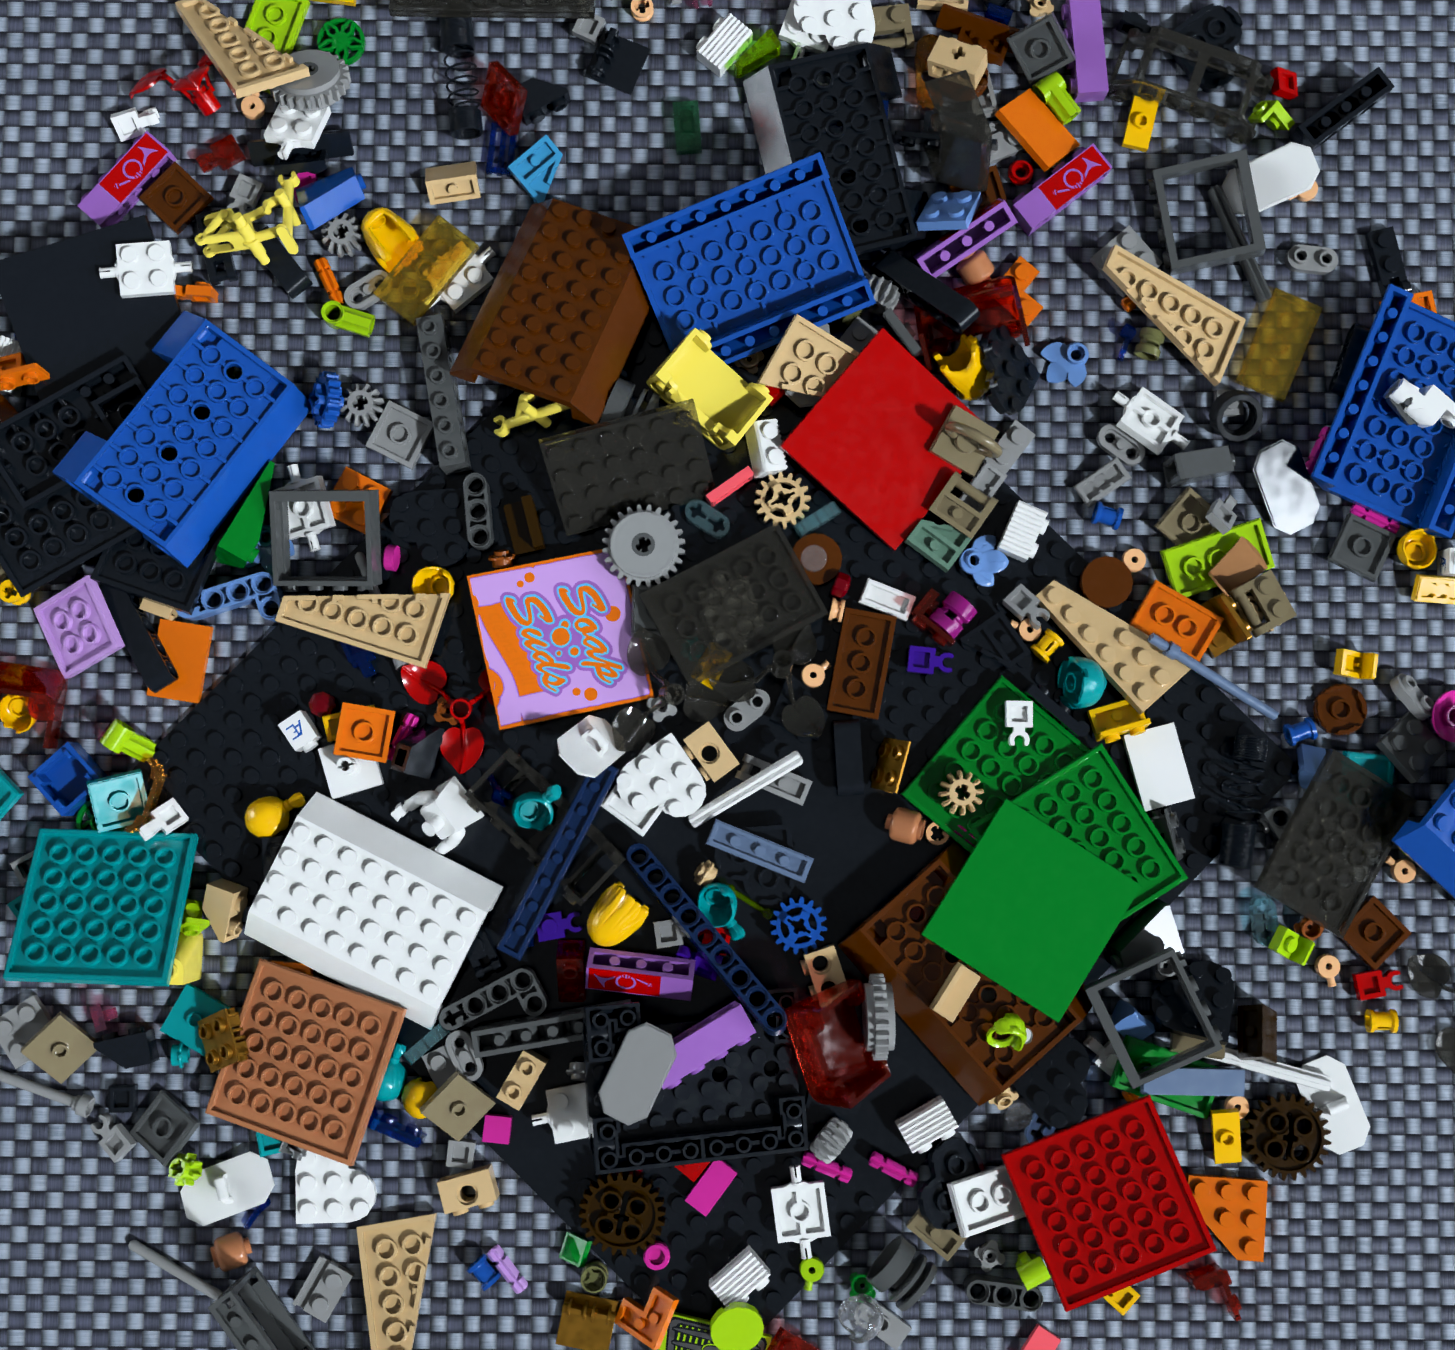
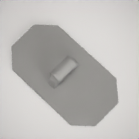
M648 1022L627 1031L598 1092L605 1114L626 1125H631L648 1117L677 1056L672 1034Z

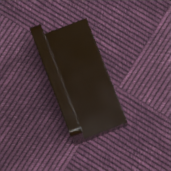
M531 494L522 496V501L507 504L503 507L516 555L546 549L534 499Z
M1263 1004L1238 1006L1237 1058L1241 1060L1262 1059L1270 1064L1277 1063L1276 1011Z

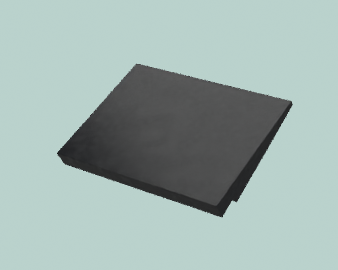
M146 215L0 260V294L26 365L37 363L50 373V379L34 384L40 401L124 354L129 356L148 390L168 367L169 363L152 352V349L182 313L176 295L122 299L118 279L116 277L101 279L99 274V267H115L117 260L115 244L156 241ZM198 407L195 409L194 415L201 420L209 417L210 412L205 407Z
M126 354L0 423V565L21 597L26 596L138 532V530L100 503L98 505L52 473L85 431L108 441L147 393V386ZM168 447L163 449L161 456L167 461H172L177 457V452L175 449ZM132 489L128 493V498L132 502H140L144 498V493L140 489Z

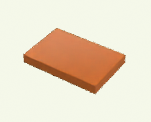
M1031 88L1000 108L995 114L1044 172L1080 146L1077 140Z
M1154 580L1129 624L1148 636L1155 633L1167 642H1174L1181 647L1183 652L1200 662L1224 618L1163 583Z
M160 619L157 635L172 661L179 679L157 693L152 692L148 688L147 696L198 704L201 702L214 627Z

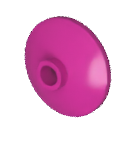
M1455 690L1443 693L1435 702L1432 710L1433 727L1436 733L1448 742H1455Z

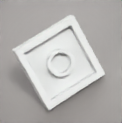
M335 744L318 749L332 799L384 784L378 762L334 755Z

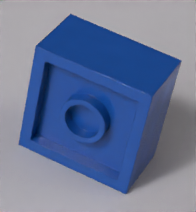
M66 742L31 773L28 778L61 816H74L90 800L86 781L107 777L108 775L79 743Z

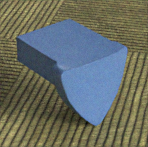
M1301 744L1296 749L1299 765L1298 779L1302 789L1316 786L1331 777L1330 771H1328L1325 748Z
M1124 1000L1117 1002L1111 1020L1117 1032L1125 1037L1127 1034L1143 1040L1155 1032L1154 1024L1141 1015L1130 1003Z

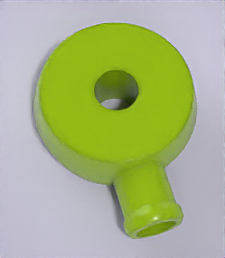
M812 1256L810 1259L806 1257L799 1266L800 1275L805 1280L804 1290L812 1291L813 1282L820 1280L824 1274V1264L815 1256ZM810 1267L815 1268L813 1271L809 1270Z

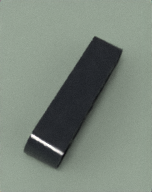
M888 249L870 267L871 274H875L880 278L883 276L884 279L891 280L892 285L898 287L901 297L957 334H962L980 316L979 309L973 302L893 250Z
M99 584V588L121 638L148 688L152 692L157 693L178 680V673L144 610L139 609L140 603L137 596Z

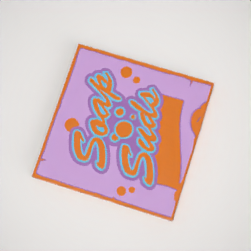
M602 549L467 576L499 731L654 698L641 637H631L632 594L630 585L626 584L627 578L625 576L621 580L617 579L618 570L611 573L609 569L613 563L606 564L605 559L609 557V554H604Z

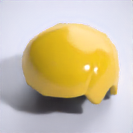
M1419 528L1405 533L1398 541L1396 551L1398 558L1405 566L1419 570L1433 563L1436 559L1438 548L1435 537L1426 533L1424 529Z
M427 566L419 569L413 576L411 588L414 594L450 593L452 597L455 582L446 569L438 566Z
M11 692L1 699L0 719L5 728L14 729L16 734H20L31 729L38 720V704L28 694Z
M422 1078L413 1079L404 1085L401 1096L406 1112L416 1119L426 1118L421 1114L419 1108L438 1090L432 1081L422 1082Z

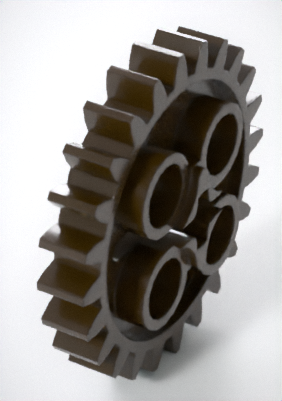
M1277 1092V1100L1273 1096L1267 1095L1268 1103L1266 1104L1258 1100L1260 1109L1250 1108L1254 1117H1245V1120L1250 1123V1127L1242 1128L1244 1132L1249 1134V1137L1242 1140L1244 1143L1251 1145L1245 1150L1249 1155H1254L1251 1162L1254 1164L1260 1163L1258 1169L1262 1172L1268 1170V1175L1273 1178L1278 1173V1177L1285 1181L1287 1174L1294 1181H1296L1297 1173L1306 1178V1169L1315 1173L1316 1169L1313 1164L1315 1162L1321 1165L1324 1164L1319 1156L1321 1154L1328 1155L1329 1153L1323 1149V1146L1331 1144L1329 1140L1324 1138L1325 1135L1331 1133V1130L1323 1128L1328 1123V1120L1319 1118L1323 1111L1319 1108L1313 1109L1315 1103L1310 1100L1305 1103L1304 1096L1299 1095L1295 1099V1094L1288 1092L1286 1098L1283 1093ZM1279 1115V1124L1271 1127V1118ZM1304 1118L1306 1125L1304 1129L1298 1131L1297 1123L1300 1119ZM1288 1133H1290V1137H1286L1284 1140L1283 1135H1288ZM1271 1142H1276V1150L1268 1154V1145ZM1302 1145V1154L1298 1157H1295L1294 1149L1297 1146Z
M630 1171L628 1176L624 1175V1172H618V1176H615L614 1173H609L607 1179L600 1174L597 1179L598 1183L591 1181L589 1185L590 1190L585 1189L583 1194L585 1199H581L579 1205L583 1208L579 1212V1217L584 1218L581 1222V1228H588L585 1234L586 1237L594 1235L592 1245H596L599 1242L603 1244L601 1251L604 1252L608 1247H611L612 1255H615L617 1249H621L622 1255L626 1256L627 1249H631L632 1253L636 1255L638 1246L645 1251L647 1249V1241L654 1244L655 1235H661L662 1228L660 1226H664L666 1219L663 1217L666 1214V1207L662 1206L664 1204V1197H657L660 1191L659 1187L651 1189L652 1179L643 1182V1173L637 1178L634 1177L633 1171ZM628 1191L629 1198L621 1233L617 1234L616 1227L624 1192ZM615 1194L618 1199L610 1200L606 1195ZM641 1200L644 1205L637 1206L632 1201ZM609 1219L612 1221L613 1224L606 1225L603 1224L601 1220ZM635 1225L639 1228V1230L632 1231L629 1230L627 1226Z

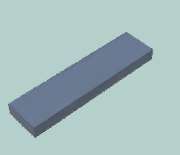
M715 819L706 842L710 846L802 883H805L814 860L812 857Z
M1141 1066V1070L1149 1066ZM1181 1067L1141 1085L1140 1093L1143 1095L1244 1096L1245 1069Z

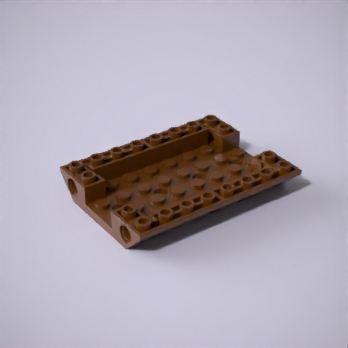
M953 841L925 866L910 884L882 909L876 910L840 942L838 946L868 980L870 974H884L885 982H891L895 1011L980 1106L1003 1093L1085 1018L1092 1008V1004L1083 988L1085 985L1082 984L1060 1022L1057 1023L959 959L954 962L947 961L945 958L946 951L921 935L969 857L966 851L956 841ZM915 906H920L924 911V917L918 922L912 921L909 916L910 910ZM959 962L981 978L952 1023L930 1009L929 1006L953 967ZM986 987H991L995 991V998L991 1002H984L981 998V992ZM1005 1013L1017 1014L1024 1021L1025 1027L1031 1032L1030 1040L1025 1042L1021 1051H1015L1011 1045L1002 1048L992 1047L986 1040L987 1031L993 1027L997 1020L1004 1018ZM994 1032L992 1034V1037L997 1040H1002L1008 1038L1012 1034L999 1035L996 1032Z

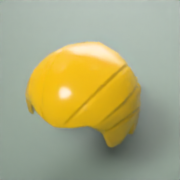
M298 792L284 801L273 796L255 800L248 806L245 812L246 828L250 833L259 838L275 837L279 832L287 828L290 819L289 811L305 805L306 802L303 795Z

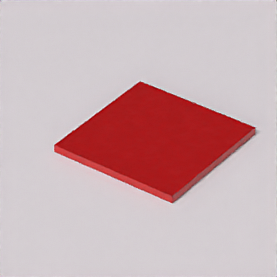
M880 328L779 447L890 549L895 551L927 514L929 508L954 472L962 473L959 469L928 452L953 406L957 405L973 416H977L884 328Z
M1145 1095L1074 1124L1071 1127L1064 1128L1000 1154L1066 1312L1217 1251L1150 1095Z

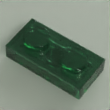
M698 100L673 102L676 154H701Z

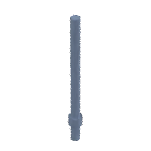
M1155 633L1150 634L1147 641L1162 650L1163 655L1169 659L1178 660L1272 721L1278 717V711L1181 650L1179 645L1172 641L1167 642Z

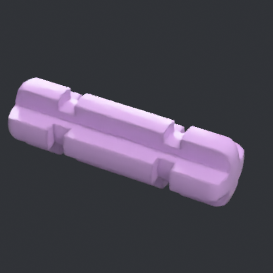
M497 1244L488 1251L487 1256L492 1263H496L495 1267L507 1283H511L510 1287L513 1291L519 1294L527 1288L528 1282L523 1276H519V1270L508 1256L503 1255V1249Z

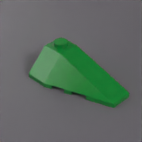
M269 461L217 545L215 551L217 558L215 562L243 569L247 562L252 564L260 551L256 547L260 539L275 465L274 462Z

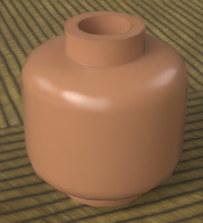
M976 250L957 264L956 271L968 287L977 285L979 288H982L992 280L990 275L994 272L995 267L983 250Z
M899 807L893 814H888L885 829L889 830V836L892 840L912 845L917 840L922 839L926 821L922 819L920 812Z
M233 1232L216 1238L214 1246L210 1247L215 1268L220 1267L224 1272L246 1265L248 1262L247 1254L252 1253L249 1238L243 1239L239 1232Z

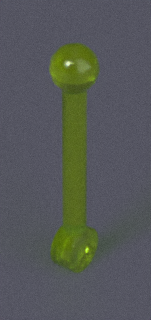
M728 884L736 897L760 911L764 918L770 919L773 916L771 909L761 907L736 891L733 885Z

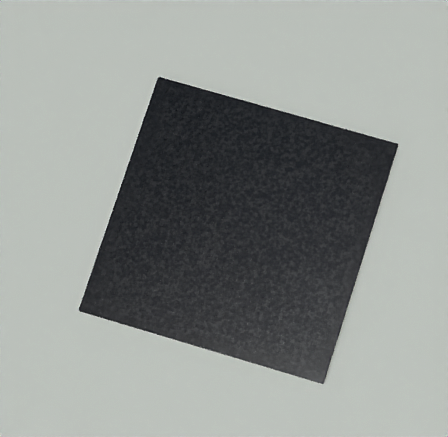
M652 305L619 376L635 384L634 396L637 398L644 388L649 389L646 398L647 402L650 401L654 392L649 388L646 381L671 354ZM837 320L827 323L830 335L839 340L846 329ZM778 344L761 350L764 353V359L759 362L757 366L758 371L754 375L761 376ZM748 357V358H747V361H751V360H752L751 357ZM515 389L466 438L472 470L446 475L438 465L413 490L463 488L465 477L471 473L483 475L490 487L494 532L492 547L486 551H478L469 543V550L465 553L463 559L454 566L444 568L451 574L455 582L454 594L449 600L429 661L440 664L447 674V683L442 690L453 700L459 697L471 700L484 691L478 683V678L486 669L467 576L504 569L493 568L492 561H488L489 556L494 555L493 551L508 549L509 553H515L503 508L504 505L522 501V496L531 494L546 549L522 555L515 554L513 566H510L514 567L608 547V544L602 542L603 538H609L605 529H612L614 527L610 522L611 519L617 522L620 520L618 512H621L624 516L628 514L627 507H630L634 512L637 511L638 504L641 505L642 510H646L648 504H650L652 511L655 512L660 507L662 509L661 514L671 509L672 506L679 504L681 529L683 531L682 539H685V544H683L685 554L678 557L683 563H675L674 566L677 569V573L670 571L668 573L670 580L667 581L662 577L660 581L661 585L684 586V638L641 637L654 698L659 697L662 692H668L671 695L672 705L676 706L677 712L674 716L669 715L664 717L661 722H656L653 720L651 708L647 707V700L499 731L495 708L489 703L486 695L472 705L471 714L468 718L464 719L466 729L470 727L478 728L484 738L482 754L468 771L459 774L444 758L439 747L435 768L431 773L430 780L390 769L392 761L387 759L386 763L378 762L384 780L383 785L333 800L427 848L437 847L442 839H439L436 834L428 836L423 832L422 824L426 821L420 813L423 805H420L413 811H408L398 822L391 816V812L395 810L398 803L401 802L404 805V802L417 792L434 791L440 784L455 776L485 815L483 818L465 828V836L459 845L443 856L504 886L493 909L487 913L482 925L505 970L498 974L494 972L488 975V979L480 982L466 955L442 1003V1010L451 1003L523 966H528L536 972L548 996L549 1004L542 1014L631 999L632 1002L640 1003L641 1024L648 1022L652 1025L704 1020L733 1001L742 1005L718 974L715 981L694 974L691 1001L585 988L586 967L590 947L676 957L680 946L657 949L653 922L668 920L671 917L630 869L626 855L630 846L637 843L647 846L696 906L698 894L704 885H698L694 882V872L702 862L705 863L707 860L715 864L714 867L718 869V872L711 883H723L734 891L737 899V910L734 919L737 921V924L743 927L746 934L745 937L737 941L730 939V947L766 990L797 987L801 1041L795 1042L799 1093L805 1096V1103L813 1072L865 1085L859 1112L837 1117L848 1124V1127L853 1131V1135L845 1148L833 1161L839 1163L841 1167L844 1165L851 1168L853 1171L852 1177L848 1183L838 1180L836 1176L832 1178L815 1171L814 1167L810 1169L801 1164L804 1152L810 1151L811 1142L830 1119L807 1124L809 1150L723 1160L738 1171V1174L706 1217L688 1204L685 1198L708 1166L695 1182L691 1181L674 1166L643 1169V1182L652 1179L651 1189L659 1187L660 1191L657 1197H664V1204L662 1206L666 1207V1214L663 1216L666 1218L665 1224L660 1226L662 1228L661 1235H655V1241L665 1243L670 1250V1260L665 1268L652 1270L647 1267L643 1259L644 1250L640 1246H638L636 1255L632 1253L631 1249H627L626 1256L622 1255L621 1249H617L615 1255H612L611 1247H608L604 1252L601 1251L603 1245L601 1242L596 1245L591 1244L590 1248L646 1304L653 1287L660 1286L679 1299L675 1312L711 1320L718 1309L721 1307L724 1309L726 1306L710 1289L709 1279L750 1245L770 1269L771 1274L768 1277L769 1283L760 1291H757L755 1288L748 1294L749 1300L746 1302L758 1310L765 1328L805 1285V1280L799 1272V1266L803 1260L801 1259L800 1243H778L771 1187L786 1185L791 1182L789 1166L794 1165L796 1176L795 1165H800L801 1177L804 1181H824L831 1236L817 1238L811 1241L810 1245L812 1256L819 1258L825 1265L904 1183L903 1180L899 1181L881 1172L880 1168L876 1169L869 1165L868 1160L873 1151L882 1154L885 1159L888 1157L905 1166L906 1170L911 1169L915 1171L927 1159L928 1153L942 1141L941 1138L931 1143L933 1145L932 1148L922 1154H919L918 1151L912 1153L895 1121L939 1095L944 1099L958 1125L978 1105L896 1011L894 1051H889L887 1060L877 1061L873 1060L872 1051L866 1052L862 1026L863 983H868L869 980L839 948L838 944L876 910L882 909L910 884L925 866L954 841L949 836L948 840L941 845L931 844L925 837V830L922 839L917 840L912 845L894 841L889 836V830L885 829L886 818L888 814H893L899 807L920 812L900 794L997 679L1002 675L1022 693L1029 685L1034 684L1037 686L1040 684L1050 692L1049 698L1057 703L1058 701L1061 702L1059 696H1064L1063 689L1057 687L1058 671L1061 663L1068 661L1070 656L1086 657L1051 618L1046 621L1043 617H1036L1037 621L1041 623L1042 632L1040 637L1034 642L1023 641L1030 650V646L1036 645L1045 635L1044 631L1047 628L1055 632L1065 644L1062 647H1058L1051 654L1048 663L1041 661L1030 650L1031 654L1009 668L964 644L960 638L1001 610L1009 622L1012 619L1020 622L1014 614L1002 605L1003 599L1020 584L1024 585L1036 596L1055 580L1084 597L1085 595L1079 583L1081 573L1089 563L1048 525L1043 535L1039 534L1035 543L1039 544V547L1033 559L1029 557L1023 563L1006 555L1009 564L1004 570L993 573L994 585L989 587L980 586L975 583L971 574L961 569L959 557L948 572L945 573L905 543L909 535L895 551L890 549L785 452L783 454L786 456L784 459L787 461L786 465L788 467L782 471L783 478H787L789 473H793L792 480L802 479L800 487L808 486V490L804 495L811 496V500L805 502L810 508L809 511H802L805 516L803 521L796 518L797 525L795 527L789 522L786 529L782 528L781 523H778L776 528H772L773 521L769 520L767 523H764L765 515H757V511L761 506L754 505V500L761 498L755 495L756 490H763L760 482L765 481L769 483L768 478L754 479L753 475L751 481L714 507H711L706 500V495L745 467L749 466L752 470L745 434L736 446L726 450L719 449L660 398L656 420L650 433L643 439L641 445L634 443L637 431L633 430L629 440H625V426L621 425L618 432L613 435L599 429L600 420L596 427L572 418L571 408L547 416L551 420V425L548 428H544L536 421H532L511 428L507 436L499 437L494 433V430L499 429L502 425H498L493 419L499 415L504 416L506 419L515 416L518 398L524 393L522 390ZM535 395V399L528 403L538 409L555 402ZM785 395L772 409L767 406L756 421L776 418L779 425L778 429L780 430L779 434L781 435L780 439L783 442L813 406L799 408ZM964 472L961 473V478L970 483L973 477ZM1004 481L993 495V497L999 500L965 549L971 548L976 538L984 535H993L996 537L994 549L996 550L1015 504L1019 500L1023 501ZM473 482L470 490L472 492H479L483 487V482ZM781 484L783 488L789 490L793 488L789 485ZM954 487L951 493L959 498L962 491ZM771 489L765 496V503L772 499ZM780 495L778 496L777 504L782 503L786 506L789 498H782ZM800 498L792 504L794 512L797 511L800 505ZM482 506L476 507L472 513L473 517L481 518L485 513V508ZM776 511L772 513L775 516L784 517L782 513ZM928 511L922 518V520L932 521L937 525H950L931 511ZM388 515L380 523L382 584L378 585L381 594H414L411 588L413 576L419 569L434 565L422 558L417 544L408 543L396 536L391 528ZM479 532L476 534L475 543H484L487 539V533ZM812 533L825 534L832 538L839 546L842 554V564L839 573L842 572L850 575L851 582L845 596L841 599L835 598L837 601L846 600L845 607L885 614L858 603L868 578L916 597L908 620L906 622L900 619L896 620L878 720L826 710L842 621L840 623L837 619L828 620L832 598L834 597L830 594L836 577L819 586L808 585L799 580L793 572L790 564L791 551L796 542L803 536ZM366 538L328 576H362L355 560V554L363 552L366 556ZM388 544L400 547L401 558L397 571H387L383 567V552ZM971 556L970 563L975 565V558ZM722 567L726 582L748 578L764 627L751 631L745 636L750 651L739 654L735 640H723L715 643L732 653V657L712 690L690 677L699 661L691 662L688 658H684L681 654V647H683V640L687 637H700L704 641L706 648L710 642H713L697 594L709 590L716 585L711 570H717V568ZM632 581V583L630 584L631 594L632 585L636 584V581ZM651 581V585H657L655 581ZM324 586V590L312 591L309 595L347 596L370 593L368 590L357 591V586H348V590L333 591L332 586ZM951 591H955L964 597L978 612L968 624H962L963 630L954 640H950L940 633L928 620L937 607L943 608L942 602ZM1127 600L1112 608H1102L1128 624L1137 611ZM950 614L948 615L951 620L954 619ZM279 623L156 745L155 754L150 760L140 761L132 769L141 770L148 803L154 809L171 798L176 800L189 817V820L175 830L178 833H196L199 837L196 851L225 880L247 887V899L250 905H252L263 884L261 838L250 833L245 825V812L248 806L255 800L268 796L278 797L283 801L288 800L293 794L298 792L303 795L306 802L305 805L316 792L332 799L318 749L335 744V741H327L322 718L310 711L309 701L313 694L326 692L333 696L337 706L333 714L341 712L342 702L363 706L374 705L375 708L396 711L389 747H392L391 742L400 725L403 726L404 722L402 721L407 713H412L420 718L417 727L413 728V731H416L425 724L445 729L444 732L451 727L461 729L460 723L451 725L447 721L437 722L434 719L438 706L437 700L443 697L441 694H438L437 700L430 705L418 703L408 694L402 682L401 669L396 670L392 661L393 658ZM1028 627L1027 631L1031 633L1032 629ZM909 646L936 648L935 656H940L943 653H952L954 655L952 659L945 658L942 662L944 667L952 668V672L943 673L938 668H934L933 675L906 672ZM691 647V651L696 650V647ZM827 660L831 667L825 671L824 682L816 688L806 686L801 680L802 669L807 664L816 663L821 665ZM1192 669L1144 711L1146 719L1150 718L1151 724L1145 730L1174 722L1195 795L1194 799L1146 811L1148 816L1151 817L1150 811L1161 809V813L1164 814V809L1171 807V811L1176 812L1179 821V827L1176 828L1178 838L1182 837L1185 844L1186 853H1182L1183 858L1178 863L1188 879L1157 898L1169 905L1219 854L1223 823L1248 824L1224 814V812L1229 810H1250L1227 802L1226 799L1228 797H1254L1236 792L1228 787L1232 783H1253L1230 774L1232 770L1253 769L1232 761L1235 735L1260 736L1268 738L1270 741H1268V754H1266L1267 762L1235 759L1236 761L1265 769L1264 772H1234L1236 775L1260 781L1263 785L1231 786L1259 795L1262 798L1231 799L1230 801L1256 808L1260 811L1299 769L1298 765L1211 681ZM788 673L793 675L800 687L812 696L813 701L828 714L818 741L769 721ZM811 673L810 677L815 678L816 674ZM1107 680L1103 695L1096 704L1082 709H1070L1069 715L1077 722L1085 721L1090 727L1089 733L1077 739L1090 750L1102 743L1139 800L1122 740L1123 735H1120L1121 739L1107 744L1105 740L1096 742L1087 715L1088 710L1126 700ZM754 689H761L769 695L771 703L768 711L744 730L735 732L726 727L724 723L726 710L748 692ZM755 697L752 703L754 706L760 707L763 701L761 698ZM661 704L659 708L664 709V705ZM449 708L446 710V713L448 714L450 713ZM299 710L306 711L322 735V738L317 741L319 745L307 753L304 750L302 752L295 751L278 726L279 723ZM739 713L732 715L733 722H741L742 716ZM588 715L605 719L624 740L626 752L611 764V766L619 769V772L605 799L617 784V777L621 769L638 756L647 742L653 746L672 733L680 746L684 747L686 744L683 739L708 721L740 764L715 783L712 779L706 781L701 774L706 785V797L702 806L744 782L735 778L737 770L740 771L744 763L742 758L745 753L770 764H774L794 751L800 753L803 763L790 772L813 781L803 806L760 789L696 828L691 825L688 816L673 817L662 810L643 837L600 806L546 913L562 911L563 918H567L572 912H581V916L573 917L571 922L573 926H583V929L579 932L565 929V938L539 942L536 930L521 960L497 949L506 928L585 776L578 775L559 756L557 739ZM859 719L864 795L837 796L832 720ZM884 737L911 742L898 792L893 794L870 788L872 783L871 775L876 768L879 758L878 750L881 743H883ZM707 746L702 750V757L706 761H713L717 757V751L714 747ZM696 757L691 760L697 770L702 766ZM753 766L750 775L754 776L759 773L761 768ZM552 785H559L561 787L562 794L560 798L551 803L554 811V818L551 824H548L542 831L518 826L512 814V806L517 797L530 791L543 794ZM305 805L289 811L290 819L284 836L288 835L297 815ZM921 813L922 819L926 821V829V827L930 823H932V821L928 819L923 813ZM1257 813L1227 814L1250 821ZM715 819L737 828L791 824L793 850L812 857L814 860L805 883L795 880L793 890L782 902L787 906L789 905V898L792 897L794 902L797 903L801 896L804 898L805 904L810 900L814 901L813 909L819 906L822 908L818 915L826 916V920L821 922V925L827 927V931H821L820 935L824 940L820 941L817 939L815 943L817 948L831 943L834 944L851 994L850 997L824 1006H820L818 1000L813 1002L808 987L813 985L810 975H804L800 963L801 960H804L802 948L798 949L797 955L793 953L792 947L784 951L785 943L776 944L775 941L779 936L771 935L770 931L776 929V926L770 924V920L777 919L773 910L781 911L780 903L774 905L758 903L751 899L745 891L743 881L730 879L723 875L717 867L714 857L715 847L706 844ZM936 826L932 827L931 831L933 834L931 838L933 840L938 838L940 841L943 838L941 834L943 830L940 828L936 829ZM636 854L632 861L641 863L646 859V856L644 854ZM654 873L648 880L652 883H658L662 880L663 876ZM621 881L625 885L624 889L627 894H630L635 901L640 902L641 906L645 904L649 907L648 916L643 925L624 941L614 946H599L592 941L587 932L588 916L601 894L614 883ZM670 893L665 897V901L668 903H675L679 899V896L675 893ZM1151 903L1118 924L1084 980V985L1098 980L1112 966L1110 961L1112 952L1109 945ZM920 906L913 907L909 912L910 919L915 922L922 920L924 917L923 909ZM793 908L787 911L786 913H788L789 915L798 914L802 908ZM686 913L682 917L684 923H692L696 919V916L692 913ZM811 913L808 921L810 926L816 929V921ZM800 918L798 922L787 919L794 926V932H797L799 929L809 932L802 924L803 919ZM781 921V931L786 938L789 930L787 925ZM704 933L700 935L698 939L701 943L703 941ZM684 936V946L697 953L695 946ZM802 936L797 938L795 943H803L810 938ZM811 945L807 947L808 951L814 950ZM945 952L947 961L954 962L958 959L949 952ZM727 954L726 956L720 955L723 957L721 965L730 961V957ZM488 955L480 959L483 966L490 963ZM817 956L813 960V967L817 970L824 969L827 965V959L824 956ZM317 972L324 980L346 987L330 979L329 977ZM525 972L518 973L517 981L522 986H528L530 984V976ZM737 974L732 979L736 985H743L748 980L743 974ZM826 981L821 986V992L825 995H831L836 989V985L832 981ZM495 985L494 995L497 998H505L507 994L505 987ZM532 996L529 999L531 1008L535 1010L542 1008L543 1003L539 997ZM474 997L470 1000V1006L473 1010H482L483 1003L479 998ZM516 997L457 1029H464L471 1034L474 1025L530 1015L523 1010ZM462 1008L460 1011L452 1014L450 1012V1015L447 1016V1018L449 1021H455L456 1018H458L465 1012ZM439 1016L432 1030L404 1017L396 1041L406 1046V1052L401 1057L425 1082H433L421 1056L445 1045L447 1036L454 1030L443 1028L439 1022ZM457 1038L456 1045L463 1047L465 1044L464 1040ZM583 1040L532 1049L548 1058L549 1061L519 1111L499 1100L496 1096L523 1050L481 1057L484 1063V1071L477 1080L472 1082L495 1100L496 1104L487 1113L513 1116L510 1143L508 1145L486 1143L576 1234L591 1240L593 1243L594 1235L591 1237L585 1236L588 1228H581V1222L584 1218L579 1217V1212L583 1209L579 1205L581 1199H585L583 1197L585 1189L590 1190L589 1185L591 1181L598 1183L597 1179L599 1176L594 1171L589 1137L555 1144L553 1130L549 1123L533 1126V1121L542 1120V1118L532 1120L531 1115L547 1112L546 1090L585 1082L571 1080V1076H568L566 1073L571 1062L584 1063ZM768 1061L764 1065L766 1075H772L776 1071V1063L774 1061ZM468 1062L466 1065L467 1070L474 1071L475 1064ZM722 1066L715 1067L712 1071L713 1079L715 1081L723 1079L725 1075L724 1068ZM485 1115L472 1128L481 1138L483 1137ZM601 1174L607 1179L608 1174ZM628 1191L624 1192L616 1227L617 1234L621 1233L629 1198ZM615 1194L606 1195L610 1200L618 1199ZM641 1200L632 1201L637 1206L644 1205ZM609 1219L601 1220L603 1224H613L612 1221ZM635 1225L627 1226L629 1230H639V1228ZM814 1267L809 1268L810 1271L815 1269Z

